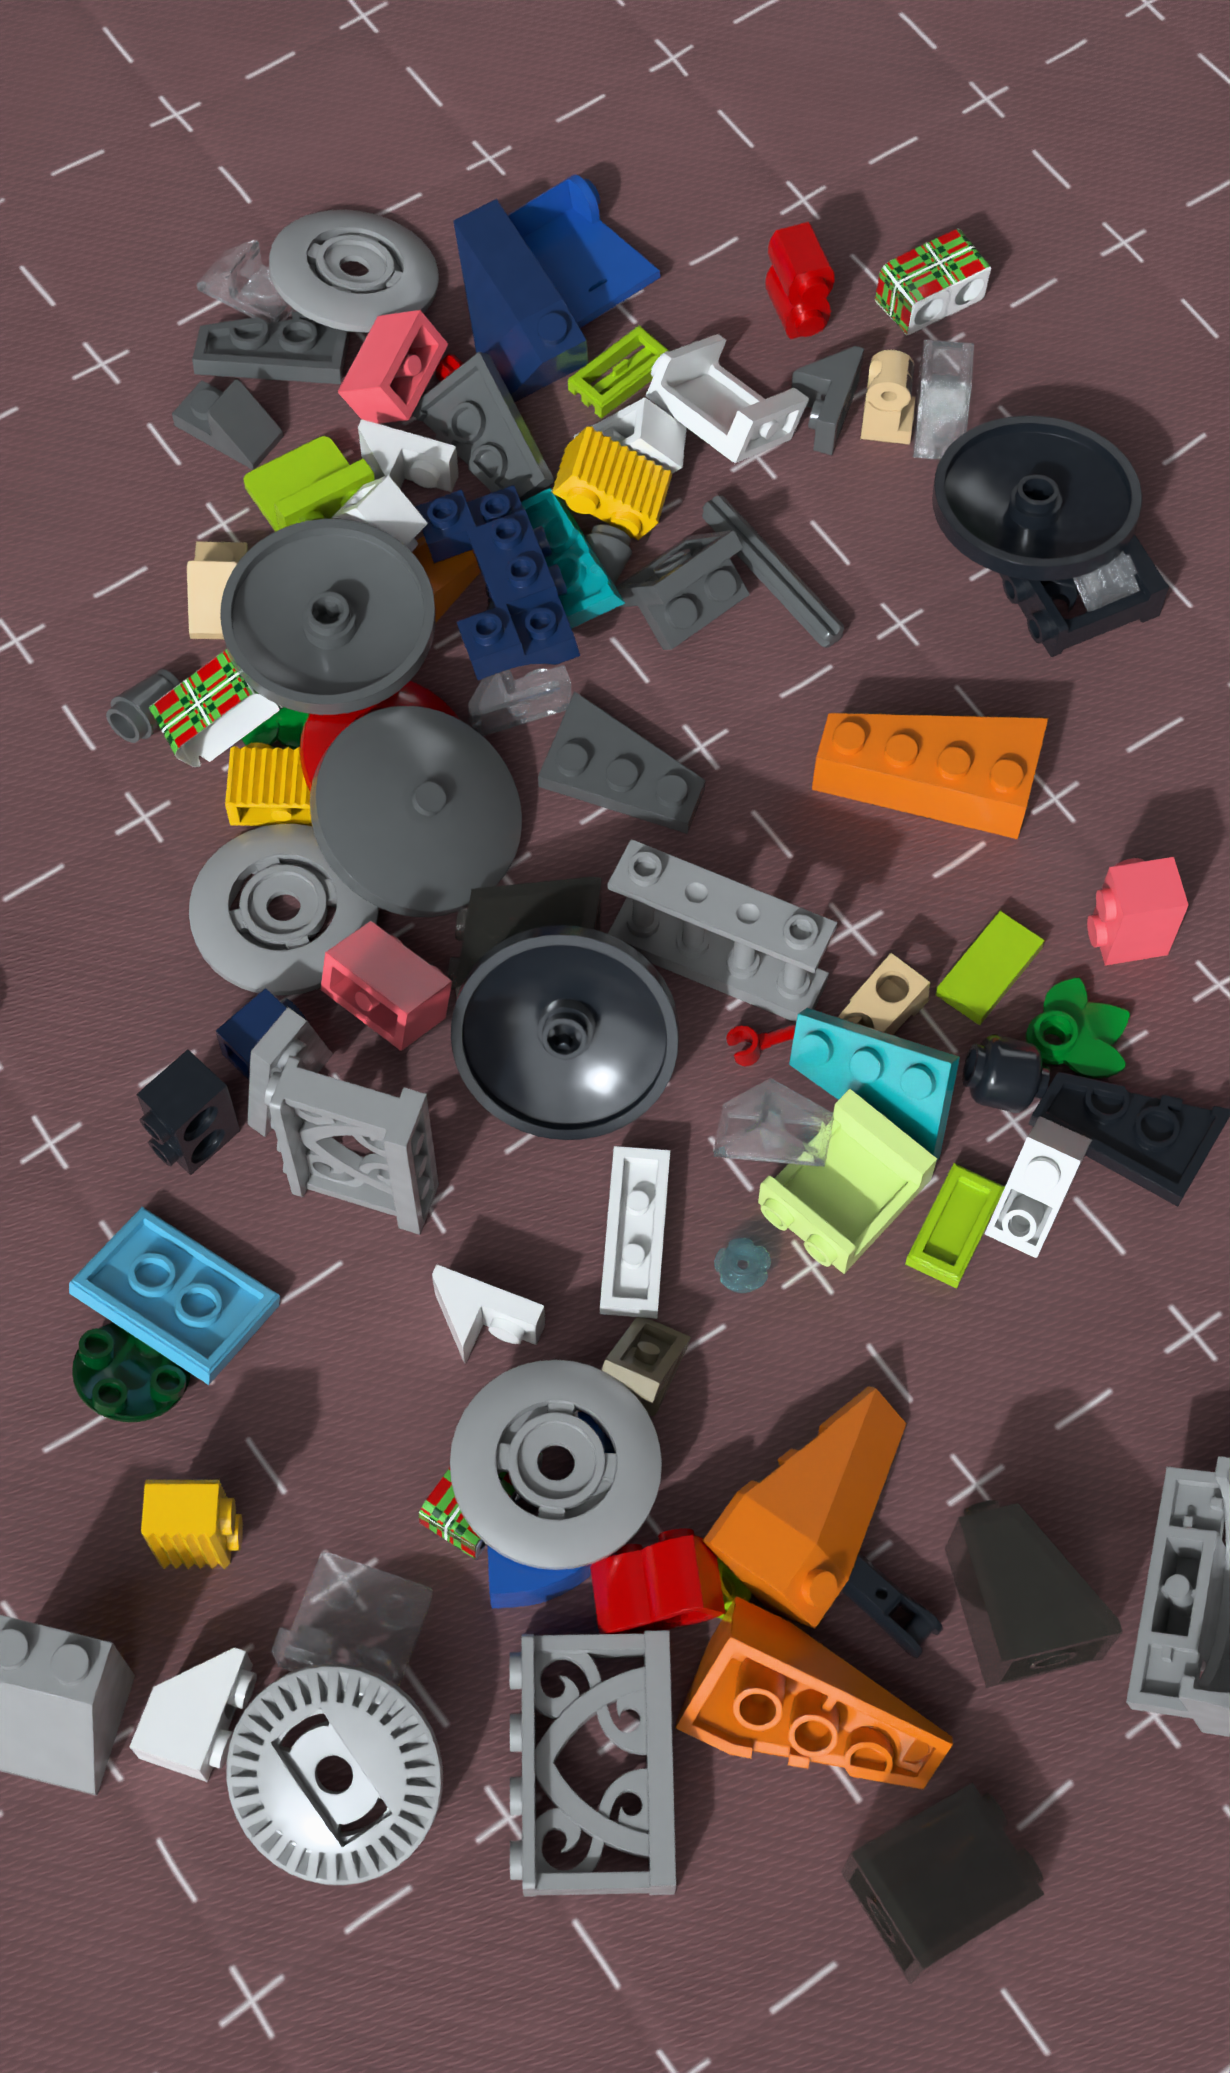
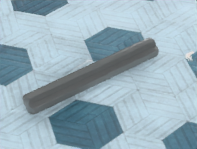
M716 495L712 500L704 504L702 507L703 519L715 532L734 530L743 546V549L737 552L736 555L822 647L829 648L843 637V623L725 497Z

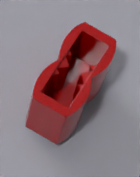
M809 221L778 229L773 233L768 245V256L772 266L766 275L765 287L788 338L791 340L798 337H810L823 331L829 321L831 307L827 297L834 285V272Z
M693 1529L668 1530L658 1535V1543L645 1548L641 1544H625L607 1558L593 1563L590 1569L599 1634H645V1631H665L674 1627L704 1622L725 1614L717 1556L703 1542L704 1538L695 1536Z

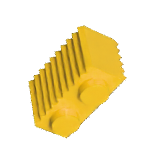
M594 427L584 428L566 446L562 462L559 466L560 469L554 482L555 486L551 492L566 500V504L571 510L580 514H591L608 523L609 526L624 531L630 538L639 540L659 522L672 478L671 470H664L662 465H655L654 461L646 460L645 456H638L637 451H630L628 446H621L619 441H612L611 436H604L602 432L595 431Z
M250 743L241 749L236 746L230 748L225 800L230 825L269 826L276 824H300L312 826L310 790L302 772L300 746L294 750L289 747L285 749L273 748L265 743Z
M220 1480L145 1481L141 1533L158 1563L164 1569L170 1564L175 1569L182 1564L187 1569L194 1564L199 1569L206 1564L211 1569L218 1564L225 1569L231 1564V1551L241 1550L243 1521L242 1515L236 1514L235 1499L227 1498Z

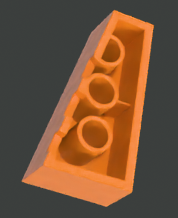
M828 713L816 756L812 790L1018 839L1048 718Z

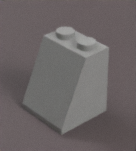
M0 1615L1 1772L95 1796L98 1795L135 1678V1674L112 1642Z

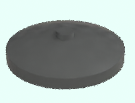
M317 519L296 523L268 535L254 545L240 559L227 580L221 601L220 619L224 642L232 664L239 675L257 693L282 707L294 711L318 715H336L376 705L398 692L414 677L424 663L433 642L435 602L430 580L417 557L398 539L376 527L361 522L344 519Z
M397 706L366 714L346 727L323 754L312 780L310 791L311 822L317 843L326 861L342 882L364 900L389 912L411 917H438L463 910L479 901L499 883L510 868L517 853L522 830V813L518 791L508 767L499 753L480 733L466 723L446 713L418 706Z

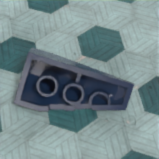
M494 199L453 220L476 354L482 352L491 356L514 403L588 364L587 340L563 298L498 200Z

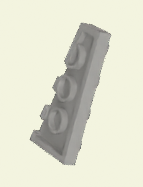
M289 1007L251 1050L247 1124L264 1137L272 1130V1117L269 1106H266L264 1103L266 1088L272 1074L275 1071L282 1073L289 1055L301 1058L304 1069L319 1073L333 1056V1053L308 1021Z

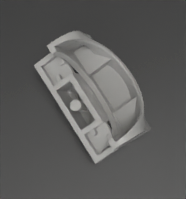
M1218 1456L1215 1472L1166 1467L1126 1702L1134 1710L1192 1718L1202 1733L1230 1737V1458ZM1224 1523L1226 1529V1546L1222 1541Z

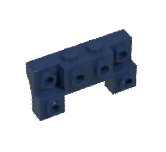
M514 485L466 502L463 491L459 490L415 506L428 523L422 529L434 564L473 550L494 605L493 609L456 622L477 680L519 666L530 664L557 665L580 656L575 636L559 599V596L568 593L558 564L548 567L545 558L552 556V552L542 526L532 528Z

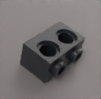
M188 1049L136 1094L144 1114L139 1119L140 1123L152 1136L148 1141L149 1146L166 1165L171 1167L177 1162L190 1175L240 1132L227 1085Z

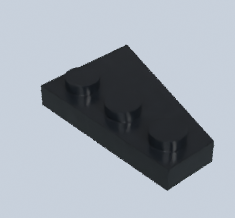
M1058 1072L1031 1115L1029 1125L1034 1127L1041 1116L1091 1139L1092 1141L1085 1156L1178 1207L1230 1118V1109L1213 1106L1211 1110L1182 1104L1183 1099L1162 1094L1161 1098L1158 1099L1127 1092L1125 1086Z

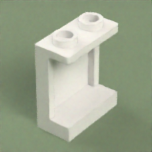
M716 334L663 353L652 367L651 376L653 379L646 397L732 462L738 463L792 439L809 398L796 388L789 389L767 399L763 398L719 365L718 360L726 343V339Z

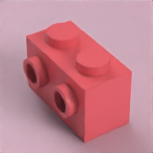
M421 310L377 316L337 392L363 420L377 424L408 421L441 360L448 343Z
M1174 857L1144 861L1141 858H1131L1121 861L1113 867H1109L1102 889L1097 890L1096 907L1093 915H1089L1087 919L1090 942L1093 947H1100L1105 966L1167 956L1189 906Z
M370 921L325 952L320 990L402 1051L446 1018L452 980L446 977L436 966L430 965L404 946L397 937L388 934Z

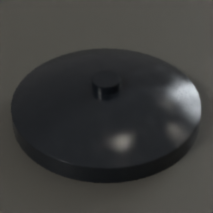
M1014 416L996 419L976 426L962 434L947 448L938 463L935 473L932 503L935 518L946 538L956 549L975 563L994 572L1014 578L1055 581L1075 578L1096 571L1113 561L1123 552L1133 538L1142 505V492L1138 476L1126 456L1098 433L1062 419L1043 416Z
M560 925L535 928L518 933L494 946L479 959L466 976L457 996L451 1022V1045L455 1064L462 1080L476 1100L487 1111L511 1127L525 1133L549 1139L581 1140L594 1138L614 1132L635 1121L657 1101L665 1090L675 1068L678 1054L679 1021L676 1005L665 980L645 956L622 940L607 933L579 926Z

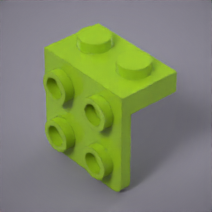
M321 436L248 472L244 476V485L246 491L276 532L287 526L304 521L332 519L364 484L374 481L375 478L374 472L364 458L350 465L332 439Z

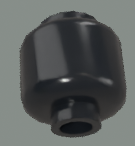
M992 1034L986 1037L981 1044L975 1043L969 1049L964 1063L962 1081L965 1087L970 1088L971 1097L976 1103L1012 1113H1020L1030 1106L1034 1098L1042 1099L1048 1088L1050 1069L1047 1066H1043L1041 1051L1033 1043Z

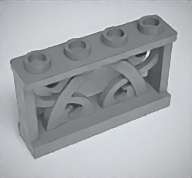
M289 1055L282 1073L275 1071L272 1074L266 1088L264 1103L266 1106H269L272 1117L271 1128L275 1130L278 1140L277 1151L281 1152L284 1162L283 1173L287 1174L292 1194L304 1197L306 1190L309 1189L397 1216L399 1229L420 1235L439 1186L427 1095L403 1087L400 1098L305 1070L301 1058ZM353 1136L359 1143L375 1152V1154L361 1157L332 1137Z
M669 1630L645 1631V1634H521V1652H510L509 1662L510 1690L522 1689V1713L510 1714V1752H522V1776L510 1777V1815H522V1841H510V1880H522L524 1897L536 1895L649 1893V1895H675L676 1863ZM644 1657V1667L616 1675L602 1683L597 1667L592 1658ZM557 1660H569L580 1667L585 1673L590 1690L579 1697V1691L575 1683L571 1679L559 1675V1678L565 1685V1691L558 1698H550L542 1690L541 1675L551 1663ZM617 1702L616 1708L619 1719L625 1710H635L640 1716L639 1726L632 1732L620 1731L610 1716L608 1706ZM535 1708L544 1716L556 1719L542 1737L537 1748ZM596 1714L601 1729L608 1739L626 1752L646 1755L647 1766L645 1769L630 1771L616 1779L602 1797L598 1812L585 1803L569 1787L554 1765L570 1738ZM536 1779L543 1791L557 1807L546 1811L537 1820ZM632 1792L636 1794L642 1802L640 1813L635 1816H629L624 1813L621 1806L619 1824L609 1819L614 1803L622 1793ZM554 1829L560 1830L566 1835L567 1842L561 1853L568 1852L576 1846L581 1836V1830L593 1837L586 1858L571 1870L563 1871L553 1868L546 1862L542 1854V1842L549 1831ZM604 1844L618 1851L649 1859V1871L594 1872L600 1860Z

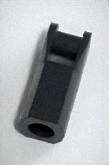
M862 1554L857 1556L849 1580L841 1591L870 1616L905 1652L912 1657L918 1658L923 1653L922 1643L931 1633L939 1635L943 1630L942 1624L930 1611L901 1590ZM899 1606L912 1616V1619L903 1628L890 1618Z

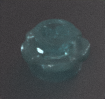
M748 1238L731 1240L727 1248L719 1249L714 1260V1267L719 1272L720 1282L726 1288L737 1293H748L762 1287L768 1279L766 1271L771 1266V1259L767 1250L763 1246H755L753 1241ZM744 1260L748 1263V1267L741 1269L737 1263Z

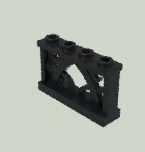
M1135 534L1123 552L1105 565V567L1094 571L1095 574L1088 573L1065 580L1035 581L1014 578L999 573L1007 598L1011 603L1019 605L1027 618V626L1032 638L1036 643H1042L1051 657L1062 654L1064 649L1138 619L1143 623L1160 616L1169 586ZM1077 595H1085L1087 611L1085 614L1072 619L1063 618L1053 603V600L1056 599L1064 600L1068 605L1069 612L1075 605ZM1098 596H1125V598L1099 608Z

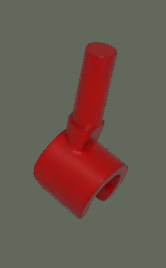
M796 1024L756 1034L754 1029L749 1026L741 1025L734 1027L726 1036L728 1045L734 1046L740 1042H750L752 1044L747 1050L734 1054L735 1062L744 1067L753 1065L760 1058L761 1050L794 1039Z

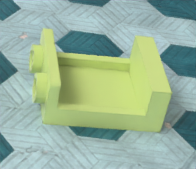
M849 1089L835 1103L833 1117L775 1178L769 1175L761 1183L758 1203L761 1205L763 1215L775 1227L784 1231L789 1228L805 1241L804 1246L817 1262L827 1267L832 1264L845 1274L931 1181L937 1158L854 1091Z

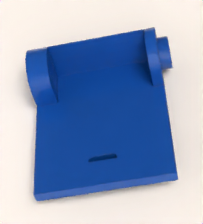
M573 174L509 213L508 217L563 298L579 328L659 279L660 270L600 220L598 207L600 195L598 190L590 180L582 179L580 176Z

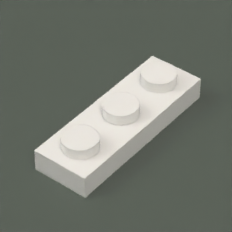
M614 1146L600 1314L657 1319L670 1150Z

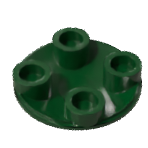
M115 1323L107 1324L99 1329L88 1330L81 1336L72 1367L74 1386L82 1401L99 1415L121 1422L147 1421L168 1412L184 1396L191 1376L190 1372Z

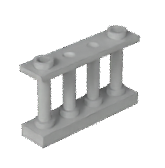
M630 840L607 885L608 890L627 897L608 932L609 935L635 948L652 964L795 1023L798 1013L806 1008L815 1009L827 984L829 972L819 969L818 966L837 928V922L635 840Z

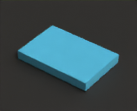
M141 1207L69 1282V1294L208 1385L273 1314L280 1303L279 1294L144 1207Z

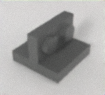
M734 530L688 536L616 586L625 602L621 607H639L663 650H672L750 595L730 557L743 549Z

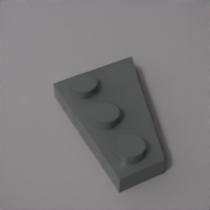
M297 311L291 312L292 319L266 323L265 320L254 317L201 325L192 358L194 374L341 384L351 331L319 324Z
M478 352L420 398L412 415L417 420L423 421L436 434L435 438L440 442L456 446L457 455L492 493L514 485L522 502L540 493L555 482L489 354Z
M574 691L538 775V787L688 834L705 791V779Z

